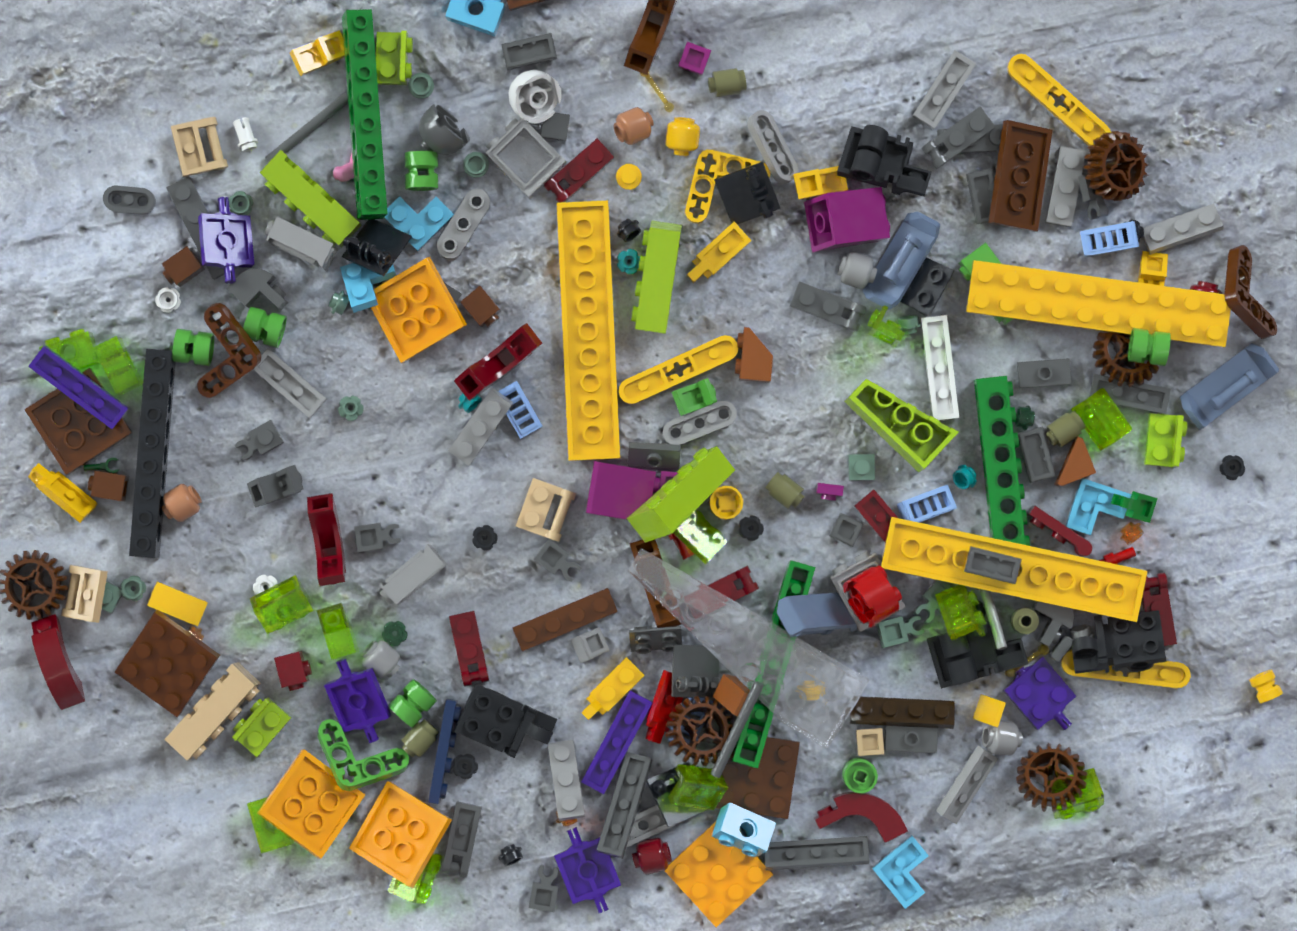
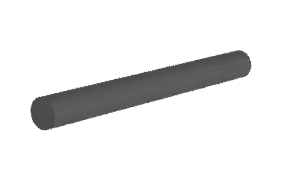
M343 93L265 157L268 162L280 150L286 154L348 104L347 94Z
M754 681L711 771V775L714 777H721L764 687L758 681Z

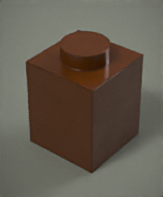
M188 246L162 263L165 268L162 273L171 285L175 283L179 287L205 270Z
M481 286L477 287L460 301L480 327L484 325L490 327L500 318L497 314L501 310Z
M94 471V476L90 475L88 481V491H91L90 496L125 502L130 476Z

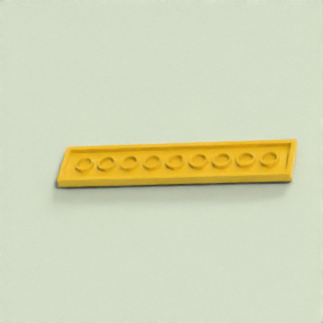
M608 200L557 203L568 461L620 459Z
M973 260L966 312L1131 335L1133 328L1148 330L1150 334H1153L1155 331L1170 333V340L1226 347L1231 309L1225 301V294Z
M891 517L881 562L883 569L1133 622L1138 620L1147 571L895 517ZM972 546L1022 559L1016 584L964 572L969 547Z

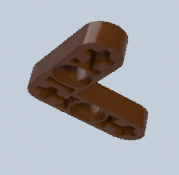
M1240 245L1230 249L1228 253L1225 301L1228 307L1259 338L1266 339L1277 334V325L1272 315L1249 293L1252 256L1245 245Z
M215 303L207 308L204 313V320L230 357L198 380L197 389L206 398L216 396L253 370L261 362L262 358L259 349L231 311L221 303ZM220 312L222 316L215 320L213 315ZM228 322L229 325L223 330H221L220 327H222ZM229 330L235 331L238 334V343H232L228 340L227 332ZM244 343L245 347L237 351L236 349ZM251 354L253 358L251 361L246 362L244 357ZM225 365H230L234 368L235 377L230 378L224 374L223 368ZM218 377L220 381L213 388L208 389L206 384Z

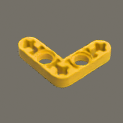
M707 149L702 151L697 159L685 208L686 218L695 224L702 223L707 218L716 184L714 179L717 176L722 177L729 174L726 166L730 161L739 162L741 169L745 168V163L752 166L761 161ZM708 155H712L713 161H716V165H711L709 174H714L713 178L708 175H698L699 170L704 173L705 163L701 162L702 158L706 159ZM764 163L765 169L770 178V171L767 165ZM701 179L707 180L710 184V190L705 194L697 192L695 188L696 183ZM692 195L700 199L708 198L707 203L701 202L700 210L704 211V214L699 215L698 218H693V213L689 212L690 208H695L697 199L692 200Z

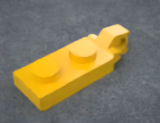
M733 222L696 255V258L692 261L695 267L687 274V277L693 283L702 275L708 279L711 275L716 274L752 240Z
M40 463L31 470L28 476L42 493L79 523L98 505L94 499L59 471L56 473L53 471L49 472Z
M626 657L590 692V695L586 698L590 704L581 712L582 715L588 720L597 711L603 715L645 675Z

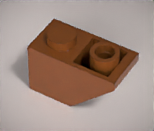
M744 327L743 333H738L737 348H741L742 353L741 359L736 358L735 374H740L739 380L770 383L773 355L749 327Z

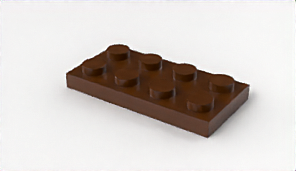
M1011 120L1003 121L988 223L1038 232L1053 130Z

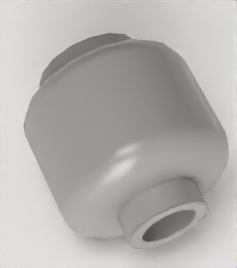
M851 252L848 256L842 257L837 275L841 276L840 279L843 284L863 289L868 282L873 284L877 269L873 268L874 262L871 257Z
M383 640L378 642L372 641L361 653L363 657L362 666L366 670L373 668L378 679L385 676L392 677L400 667L397 664L400 657L399 653Z
M1000 721L998 727L988 725L983 730L982 744L991 754L1013 755L1017 747L1022 745V733L1019 732L1017 725L1013 722Z

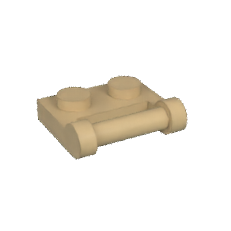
M216 117L204 118L170 127L183 177L228 168L227 159L223 158L216 130L218 125ZM198 129H206L214 160L212 162H206Z
M533 478L516 527L560 542L562 536L560 534L570 503L572 500H575L577 493ZM554 495L562 496L550 530L544 529L543 526Z
M70 565L69 573H71L66 606L62 608L61 616L99 623L108 571Z

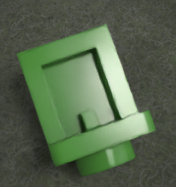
M708 378L672 392L680 416L717 402L715 388Z

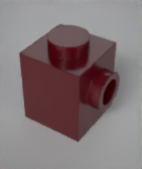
M302 651L274 658L281 688L288 687L289 691L304 688L303 682L310 681L309 675H312L309 660L304 661Z

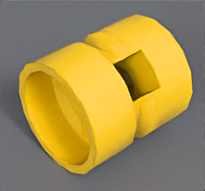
M732 486L717 488L710 496V510L719 519L728 520L734 518L743 508L741 493Z

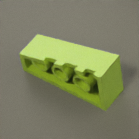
M282 150L260 171V174L268 180L264 185L275 195L280 191L286 197L284 203L294 212L298 209L306 215L303 220L312 229L318 226L324 232L321 237L334 245L337 244L342 248L344 246V238L354 235L362 226L357 219L319 184L291 161Z
M865 379L844 402L917 472H921L959 431L952 427L949 428L938 419L928 416L916 409L917 407L902 401L895 397L896 395Z
M717 446L710 449L704 447L693 455L694 460L682 466L677 471V475L666 482L661 489L627 518L645 543L672 534L735 471Z

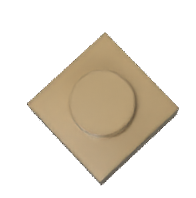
M882 728L856 730L858 756L884 754Z

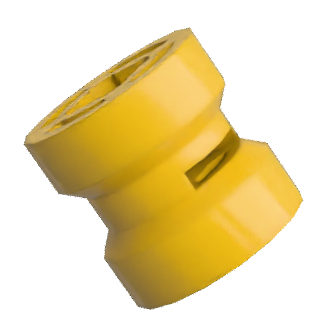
M1272 669L1261 672L1249 679L1251 686L1256 688V691L1258 690L1256 697L1259 703L1270 701L1283 694L1281 687L1275 684L1274 679L1276 676Z

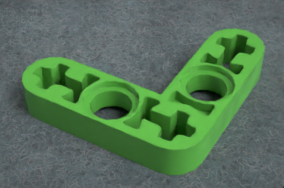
M328 719L319 725L318 740L335 780L342 790L353 791L399 775L407 769L409 756L403 749L394 748L356 761L342 727L337 721ZM326 728H329L330 731H335L333 736L335 743L332 745L330 735H324ZM338 749L343 750L346 753V758L342 761L335 760L332 752ZM393 757H396L398 760L402 759L400 766L397 763H389L392 762ZM376 764L380 768L379 774H368L366 766ZM386 764H389L388 767H387V770H388V771H385V765H386ZM347 766L348 775L354 776L351 783L348 779L343 780L345 776L343 767Z

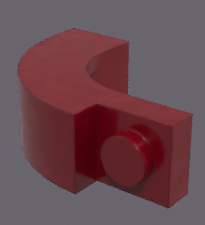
M526 323L496 349L468 367L454 382L470 401L515 369L543 343Z
M333 493L307 497L308 517L316 550L319 586L345 582L346 564Z
M53 614L31 622L33 630L31 638L35 654L47 686L59 708L63 710L85 702L82 682L76 674L66 652L57 615Z
M845 792L835 795L832 798L836 807L832 808L831 805H828L818 810V816L814 817L816 824L821 829L848 815L864 816L875 824L885 843L908 832L897 811L885 800L870 793Z

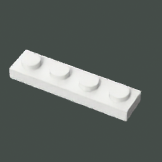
M947 315L921 318L932 417L938 420L959 418Z

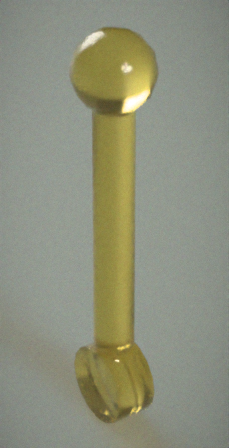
M640 73L641 76L646 77L663 102L665 111L672 112L674 110L673 103L668 102L650 74Z
M1041 644L1038 647V651L1027 658L1028 663L1040 655H1047L1049 647ZM1024 666L1006 670L1005 675L1008 678H1012L1015 672Z

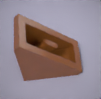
M1076 437L1073 440L1054 485L1060 487L1096 473L1083 438Z
M723 674L713 697L733 715L738 717L754 680Z

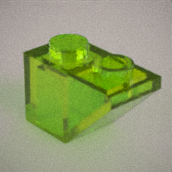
M342 603L316 610L331 660L359 652L352 626Z

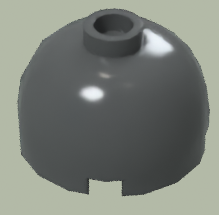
M433 104L421 117L419 134L423 139L421 144L427 151H435L440 155H450L461 150L470 141V137L464 128L461 131L455 124L458 120L441 105L435 107V104Z

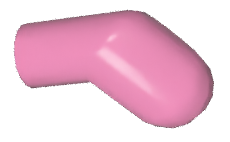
M352 153L349 163L334 168L333 177L336 180L347 182L354 178Z

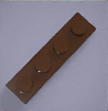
M606 588L512 628L521 650L524 651L618 611L609 589Z

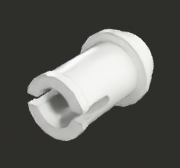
M245 117L242 118V124L240 119H237L233 122L240 142L238 147L242 149V152H249L257 148L258 140L254 138L249 118Z

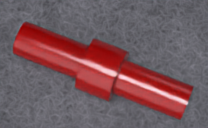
M1130 547L1115 554L1113 552L1102 556L1103 559L1098 561L1118 565L1120 562L1135 557L1136 553L1134 548Z

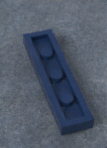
M446 699L428 803L439 804L441 799L446 798L448 784L444 783L445 773H450L452 758L448 757L449 748L455 747L457 736L456 732H452L454 722H458L461 714V707L457 706L458 700Z

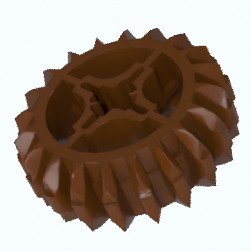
M1111 131V133H1103L1099 138L1093 140L1094 145L1087 147L1090 154H1087L1084 158L1088 161V165L1082 168L1088 170V175L1085 178L1091 180L1089 188L1095 189V195L1102 196L1105 200L1121 201L1130 199L1132 195L1139 193V187L1145 185L1142 178L1149 176L1145 172V168L1149 164L1145 163L1144 158L1148 154L1141 152L1144 145L1137 144L1138 138L1130 137V133Z
M1107 331L1099 332L1096 337L1098 341H1095L1093 344V348L1096 351L1093 352L1092 356L1094 359H1098L1095 363V368L1103 367L1100 372L1101 376L1110 375L1109 383L1117 379L1119 387L1123 385L1124 381L1127 382L1129 388L1133 387L1134 381L1140 386L1144 383V379L1150 381L1153 377L1152 373L1156 374L1158 372V365H1152L1148 360L1146 364L1128 361V354L1122 356L1123 352L1128 353L1129 339L1125 337L1130 338L1131 335ZM1109 343L1114 346L1113 350L1116 352L1113 360L1108 352ZM1121 366H1127L1131 369L1122 368Z
M39 550L33 551L32 558L29 551H23V560L18 554L13 555L16 564L6 561L5 564L10 570H0V574L6 576L5 580L0 579V584L5 585V589H0V594L7 595V597L1 600L2 604L12 603L8 607L9 612H13L18 608L17 617H22L26 611L27 620H32L34 612L37 619L43 618V611L47 616L52 615L50 606L55 609L61 607L56 599L62 601L66 599V596L59 594L60 590H68V586L61 585V581L67 580L68 576H59L58 574L64 570V567L58 566L54 568L58 559L52 558L47 562L49 553L44 552L40 558ZM30 563L37 564L36 569L32 570L29 576L17 574L23 566ZM44 569H46L51 576L52 589L51 587L47 586L43 581V577L45 574V572H43ZM35 578V584L42 589H32L31 592V586L24 581H34ZM14 581L22 588L21 601L14 592ZM38 593L49 596L41 605L35 607L28 606L30 600H33Z
M695 696L692 704L686 698L683 701L684 706L681 704L675 706L677 713L671 712L669 714L670 719L673 721H668L666 727L673 731H669L665 735L667 738H674L668 745L670 748L678 747L674 753L675 756L680 755L681 752L685 754L682 759L683 762L686 763L691 757L693 766L698 764L699 759L703 766H707L709 760L713 764L716 763L717 756L720 755L730 734L729 731H731L734 725L727 723L733 716H724L723 713L727 709L723 706L719 710L717 708L719 704L717 700L710 705L708 696L704 697L702 703L699 696ZM691 712L705 713L701 720L692 718L689 720L684 717ZM713 718L719 726L720 737L717 736L718 733L711 727ZM705 722V725L703 726L705 730L703 732L706 733H704L696 740L698 736L696 732L698 730L695 729L699 728ZM681 725L684 726V730L690 735L689 744L685 742L682 736ZM700 742H707L709 744L712 742L717 745L715 748L707 751L696 750Z
M1048 743L1044 750L1038 745L1036 747L1037 753L1029 750L1027 752L1028 758L1022 757V766L1017 767L1019 776L1016 777V782L1020 784L1018 787L1019 793H1025L1024 800L1026 802L1032 800V807L1034 808L1041 804L1043 812L1047 810V806L1052 807V811L1055 813L1057 806H1061L1063 810H1066L1067 802L1075 805V797L1081 798L1083 796L1081 789L1086 788L1084 780L1087 779V772L1083 771L1085 769L1084 762H1078L1079 755H1071L1070 747L1062 751L1060 743L1056 746V749H1052L1051 744ZM1049 762V764H1048L1047 766H1044V767L1039 766V765H1041V764H1043V763ZM1059 763L1066 766L1073 776H1069L1067 772L1061 771ZM1055 770L1056 778L1054 777V780H1051L1049 785L1048 778L1050 775H1053ZM1030 779L1036 780V783L1042 784L1044 786V792L1038 790L1032 784ZM1057 789H1065L1061 792L1054 793Z

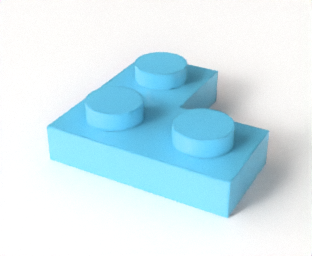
M399 196L387 208L388 214L384 218L395 229L411 235L412 238L409 243L419 251L452 219L454 214L437 197L417 214Z
M355 263L340 267L354 313L378 305L373 284L397 276L394 265L390 267L385 276Z
M1082 478L1065 526L1069 529L1091 535L1098 512L1124 519L1127 508L1111 504L1113 494L1131 498L1132 494Z
M912 835L872 867L905 909L925 893L909 872L929 856Z

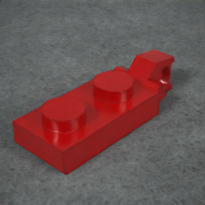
M666 670L662 672L646 722L648 729L645 739L657 744H661L664 732L669 731L666 723L673 721L670 719L669 714L671 712L677 713L675 706L681 704L683 697H671L672 672Z

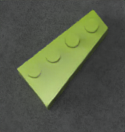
M652 220L650 229L644 230L642 245L647 246L646 256H640L638 271H643L642 281H637L635 296L640 297L638 307L633 306L631 321L636 322L635 329L666 334L682 229L681 224Z

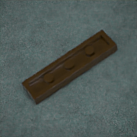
M851 696L850 724L954 729L955 701Z

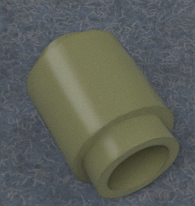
M734 68L712 72V77L708 78L710 93H714L715 97L740 94L741 91L746 90L744 70Z
M1073 411L1070 414L1065 413L1047 426L1048 432L1045 435L1053 446L1058 445L1062 448L1082 434L1081 431L1086 427L1079 415Z
M779 472L774 475L765 487L770 491L769 495L787 509L791 506L796 508L805 497L802 494L804 488L786 474L781 475Z
M1019 608L1012 613L1010 624L1016 632L1030 634L1037 629L1039 618L1032 609ZM1024 616L1030 618L1028 626H1024L1021 623Z
M423 719L421 723L417 722L401 740L404 743L402 749L412 758L415 755L421 757L437 740L436 736L439 734V731L426 719Z

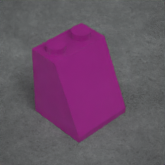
M882 187L831 192L804 202L812 252L874 243L890 238V223L886 216V198L882 192Z
M594 461L586 513L627 520L634 511L652 497L653 493L659 490L660 478L656 477L655 471Z

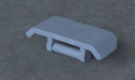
M912 212L906 215L876 266L877 273L873 284L868 282L862 290L867 299L888 310L899 304L937 240L940 223L920 212Z
M1251 343L1181 395L1182 407L1196 427L1201 430L1277 374L1279 368L1264 348Z
M838 593L787 596L778 600L777 614L790 637H801L810 634L829 635L834 629L849 628L851 632L857 630L854 619Z

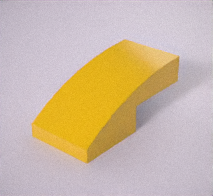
M340 30L319 37L315 42L293 49L289 53L299 75L303 76L345 57L344 40Z
M839 166L793 174L798 200L814 198L831 192L848 191L846 178L837 176Z
M1142 251L1138 283L1164 286L1167 277L1168 254L1154 253L1150 255L1148 251Z
M157 581L147 606L198 626L208 602Z
M981 694L973 719L998 727L1006 702Z

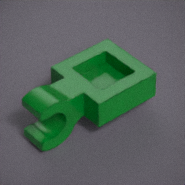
M1132 491L1131 498L1113 494L1111 504L1127 508L1125 516L1150 523L1158 498Z

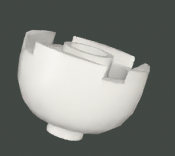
M525 71L513 80L509 88V103L512 110L523 120L530 123L544 122L552 117L555 113L554 108L557 103L560 104L561 88L558 82L543 71Z

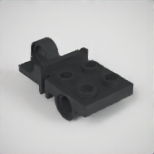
M866 125L864 129L851 126L837 170V176L887 188L888 183H892L891 193L900 195L903 192H908L925 197L932 171L908 165L913 150V142H910V138L906 137L905 143H902L901 135H897V138L891 137L882 127Z
M1159 610L1139 613L1137 622L1107 617L1108 624H1103L1102 615H1095L1094 622L1097 639L1083 636L1072 641L1075 674L1105 670L1108 673L1109 666L1114 665L1115 672L1119 671L1118 668L1127 667L1130 671H1145L1152 668L1154 663L1167 662Z
M985 621L980 624L982 628L980 631L977 624L933 636L926 640L942 689L990 676L992 674L990 668L992 667L995 674L1029 664L1022 639L1018 638L1007 641L1006 649L997 650L989 621Z
M474 684L454 732L500 752H503L506 746L504 752L508 756L515 758L525 735L544 744H549L558 719L533 709L528 705H525L521 711L523 707L521 702L510 699L489 688Z

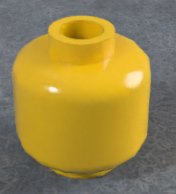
M675 117L674 121L668 123L665 144L668 148L674 150V155L688 156L689 151H694L698 148L700 127L695 123L694 119Z

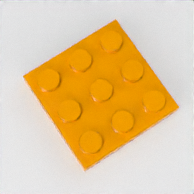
M430 257L423 259L374 289L378 305L370 308L401 363L467 325Z
M302 749L257 814L315 857L322 859L365 797V794L358 789L353 791L342 790L338 786L332 770L305 749Z
M387 781L349 849L408 887L414 888L452 819L396 784Z
M715 821L669 863L665 872L712 924L717 927L773 876V873L770 870H765V864L757 856H747L742 853L741 849L734 846H724L719 843L718 839L712 837L716 824Z

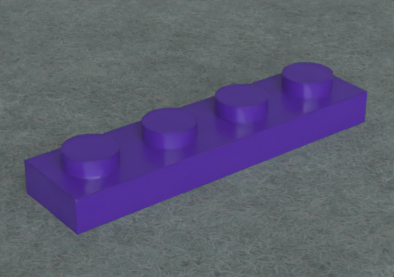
M46 345L42 347L28 366L111 429L115 427L128 410L126 405Z
M631 690L629 691L581 781L583 784L602 794L605 793L653 702Z

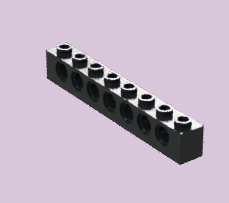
M146 349L129 556L160 558L163 523L162 506L164 505L163 496L166 487L176 362L172 359V351Z

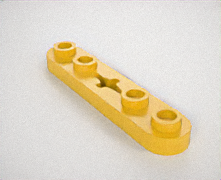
M1017 54L1010 59L1007 70L1011 78L1088 146L1094 145L1093 140L1099 138L1103 133H1111L1109 127L1029 56ZM1048 92L1056 97L1064 96L1063 103L1069 108V111H1066L1067 109L1061 105L1056 108L1053 105L1055 100L1051 95H1048Z
M720 336L627 378L619 386V396L625 403L635 404L731 361L738 353L737 342L731 336ZM678 363L682 366L691 363L690 367L683 370L682 377H679L678 374L666 377L665 374L674 369L673 364Z
M1072 650L1067 651L1061 659L1063 671L1072 676L1171 688H1182L1188 684L1191 678L1189 668L1180 662L1154 663V666L1148 670L1128 672L1127 676H1123L1122 671L1115 672L1112 669L1114 665L1109 666L1108 673L1105 670L1075 674Z

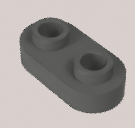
M114 185L107 188L103 194L104 205L113 212L144 215L150 213L156 205L154 194L146 188ZM116 195H120L122 198L119 204H114L113 198ZM142 197L147 198L145 206L139 205V200Z

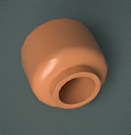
M635 107L617 115L616 123H614L613 127L619 141L633 145L650 137L651 127L654 123L649 112H644L641 108Z
M179 484L164 494L163 501L165 505L162 506V510L168 519L174 518L178 522H184L199 512V504L202 503V500L192 485Z

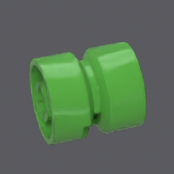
M434 151L405 152V168L409 170L405 174V190H437L438 174L434 170L438 168V153ZM417 171H426V175H418Z
M251 306L243 329L252 341L258 342L261 339L263 344L278 348L284 335L287 316L273 312L267 315L265 310Z
M1133 328L1129 340L1128 361L1144 363L1145 360H1148L1152 365L1165 366L1170 349V333L1155 331L1153 334H1150L1146 329Z
M177 329L173 342V361L189 363L193 360L196 365L210 366L214 353V333L199 331L194 335L192 330ZM190 343H194L193 351L189 350Z
M412 679L404 687L403 695H397L388 705L401 720L412 728L422 718L421 712H427L437 702L436 698L415 679Z
M857 757L849 760L842 770L844 783L855 793L869 792L877 783V770L865 758Z

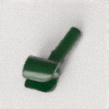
M112 457L103 463L86 464L83 468L84 471L107 470L109 473L114 474L119 469L110 470L108 463L119 460Z

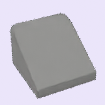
M600 627L571 639L581 663L610 651Z

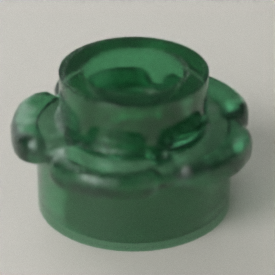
M1029 405L1026 407L1019 406L1016 412L1015 426L1021 427L1026 431L1028 426H1033L1035 420V412L1031 411Z
M390 621L384 626L382 638L385 642H389L391 646H399L401 642L407 639L408 632L405 631L406 627L402 622ZM393 631L397 632L396 636H393Z

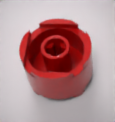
M880 565L866 569L843 584L844 593L849 591L851 596L847 601L852 611L863 624L869 622L868 627L870 628L899 611L898 601L902 600V595L897 587L891 586L887 580L885 570Z

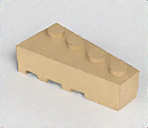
M239 662L233 663L226 670L228 674H224L212 685L211 692L204 695L193 707L191 714L188 713L164 739L187 761L192 759V757L197 760L207 749L204 746L210 738L215 740L225 730L222 725L228 719L233 721L241 713L242 709L240 706L245 700L251 702L260 692L257 687L261 682Z

